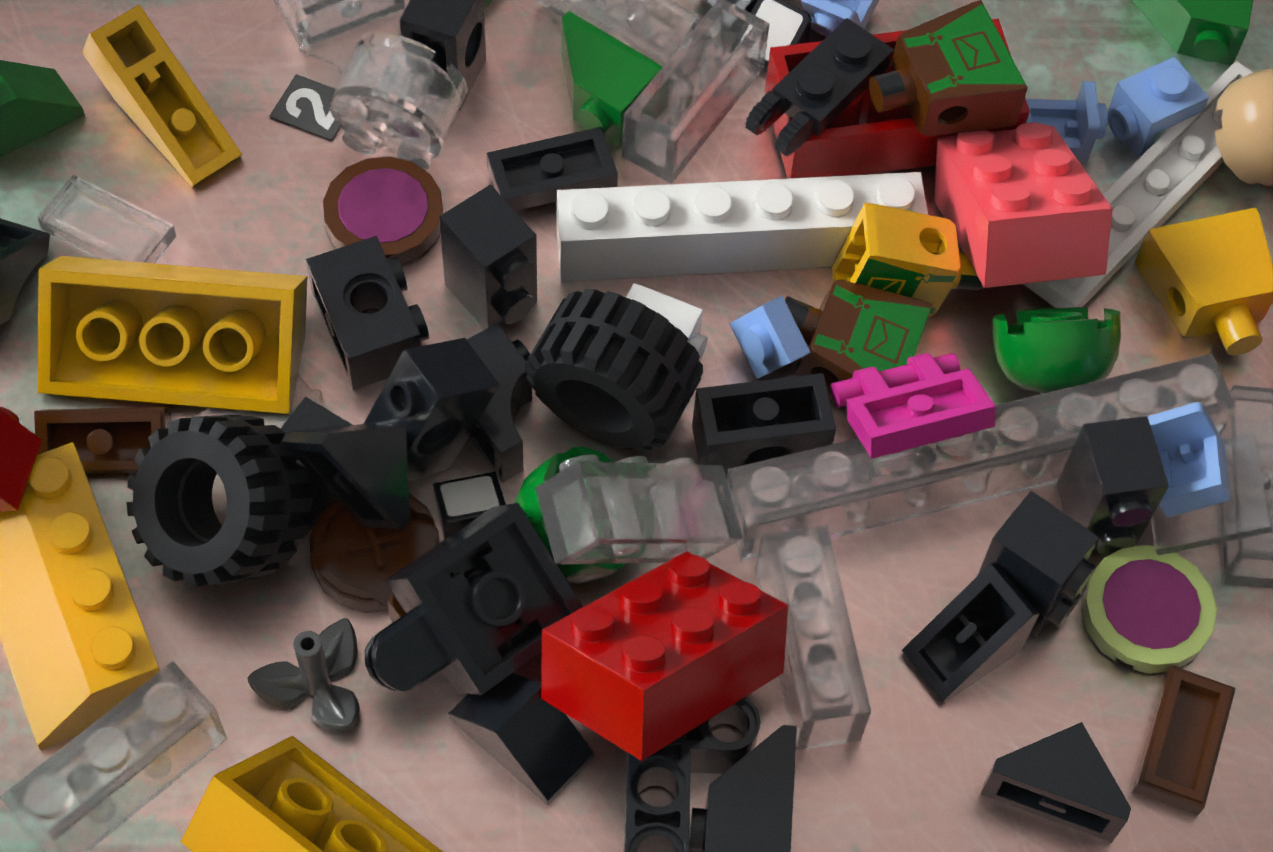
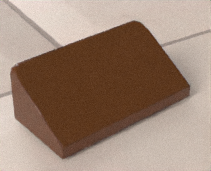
M171 407L34 411L35 435L42 439L37 455L73 442L86 474L137 473L139 466L134 459L139 449L151 447L148 437L157 429L168 428V422H171Z

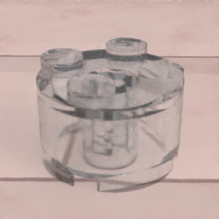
M373 34L369 43L365 44L363 38L357 43L330 100V112L335 121L345 130L342 140L349 148L366 155L374 154L376 148L395 153L397 158L411 161L422 169L427 170L432 160L440 154L466 96L467 84L463 75L452 64L448 71L445 72L441 67L433 63L432 60L436 52L424 44L395 34Z

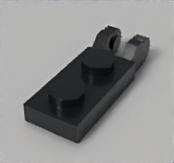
M846 18L790 71L772 91H769L762 97L760 102H757L746 118L745 128L757 136L761 135L785 113L792 120L780 131L776 139L775 149L787 157L791 156L813 134L818 136L868 88L871 77L881 75L892 62L894 49Z

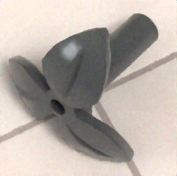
M342 618L331 624L319 635L313 631H304L296 636L293 646L299 668L288 661L275 662L260 667L247 678L250 687L261 699L277 707L289 709L303 701L308 694L314 696L311 720L321 728L331 731L347 730L356 724L359 717L360 706L355 693L346 688L331 684V680L351 672L356 663L358 653L357 638L348 618Z

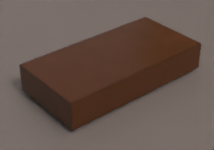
M1173 665L1169 667L1165 673L1132 792L1195 815L1201 813L1205 808L1236 690L1235 687Z

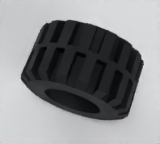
M585 289L584 292L574 291L569 293L567 298H563L525 363V371L528 373L526 379L529 385L536 391L535 395L540 401L574 429L593 439L619 448L649 451L653 447H662L667 439L670 438L701 381L703 364L699 361L700 355L697 349L688 342L689 338L660 313L634 299L631 300L610 291L604 293L596 289Z
M220 415L179 418L168 422V428L157 429L148 437L151 447L140 448L134 459L139 466L138 472L129 473L127 488L133 490V502H126L128 517H135L137 527L132 530V534L136 544L145 543L147 550L144 557L152 567L163 565V576L172 581L184 580L185 586L201 587L256 579L258 576L269 575L280 569L279 562L289 561L298 550L293 540L304 539L309 527L308 524L302 521L304 512L312 511V497H307L304 493V484L311 481L308 469H299L296 463L298 459L281 442L285 432L276 425H264V419L259 417ZM217 474L222 480L227 497V510L223 525L215 514L212 501L213 483Z

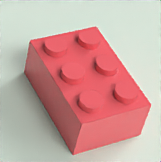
M1031 122L1021 124L1013 130L993 132L979 130L961 132L953 136L937 137L934 201L943 217L950 219L956 225L958 243L984 288L1106 275L1113 208L1053 125L1048 126L1042 123Z

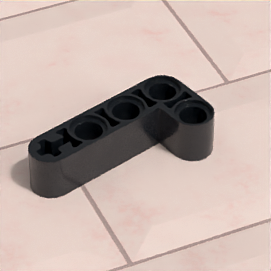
M744 697L643 761L626 752L623 852H689L690 773L723 774L755 748L761 721L759 711L750 699ZM718 724H730L738 728L744 735V738L737 742H723L714 737L710 729ZM661 786L669 790L675 799L667 806L655 807L644 802L639 794L647 787Z

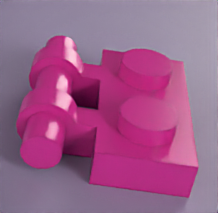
M929 353L908 357L906 365L878 371L874 366L856 370L853 372L851 379L831 384V395L837 408L847 406V420L871 459L995 427L996 405L969 368L960 370L958 358L954 353L934 358Z

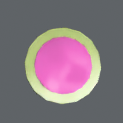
M1152 545L1122 548L1103 558L1087 582L1081 605L1086 631L1100 651L1115 662L1117 659H1120L1126 664L1134 665L1132 670L1147 674L1167 672L1171 665L1180 668L1195 660L1214 632L1217 614L1212 588L1199 569L1176 552Z

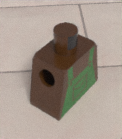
M982 0L972 2L903 32L896 41L890 68L891 72L873 76L869 80L870 97L875 109L879 113L907 106L918 131L926 136L1014 126L1017 124L1028 89Z
M842 279L832 283L819 309L786 296L785 302L811 352L800 358L795 375L803 376L824 373L829 399L833 401L831 384L851 379L853 372L856 370L874 366L878 371L906 365L908 357L915 355L932 304Z

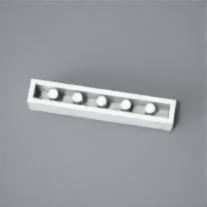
M921 172L557 190V242L560 280L563 282L832 267L864 203H873L928 215Z

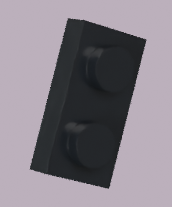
M601 127L486 153L487 168L494 189L514 211L556 202L557 190L617 187L618 172Z

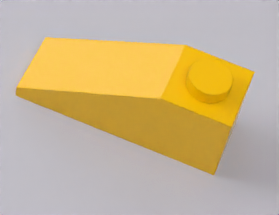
M140 4L88 35L82 54L117 104L191 187H194L242 156L237 145Z

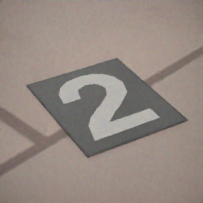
M296 74L269 117L332 140L358 97Z

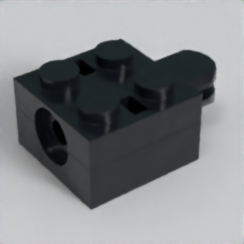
M519 503L495 506L385 580L406 614L370 639L364 650L365 666L369 676L378 685L392 691H413L437 673L443 671L456 693L483 695L542 652V629L583 608ZM511 641V642H510L509 644H507L505 647H503L502 649H499V648L502 647L504 644H506L507 642Z

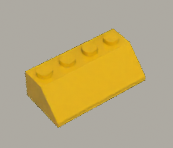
M59 256L39 268L37 393L290 414L305 340L308 276Z
M73 442L37 455L18 511L0 512V638L40 750L171 699L92 487Z
M290 736L214 775L180 841L192 852H443L294 736Z

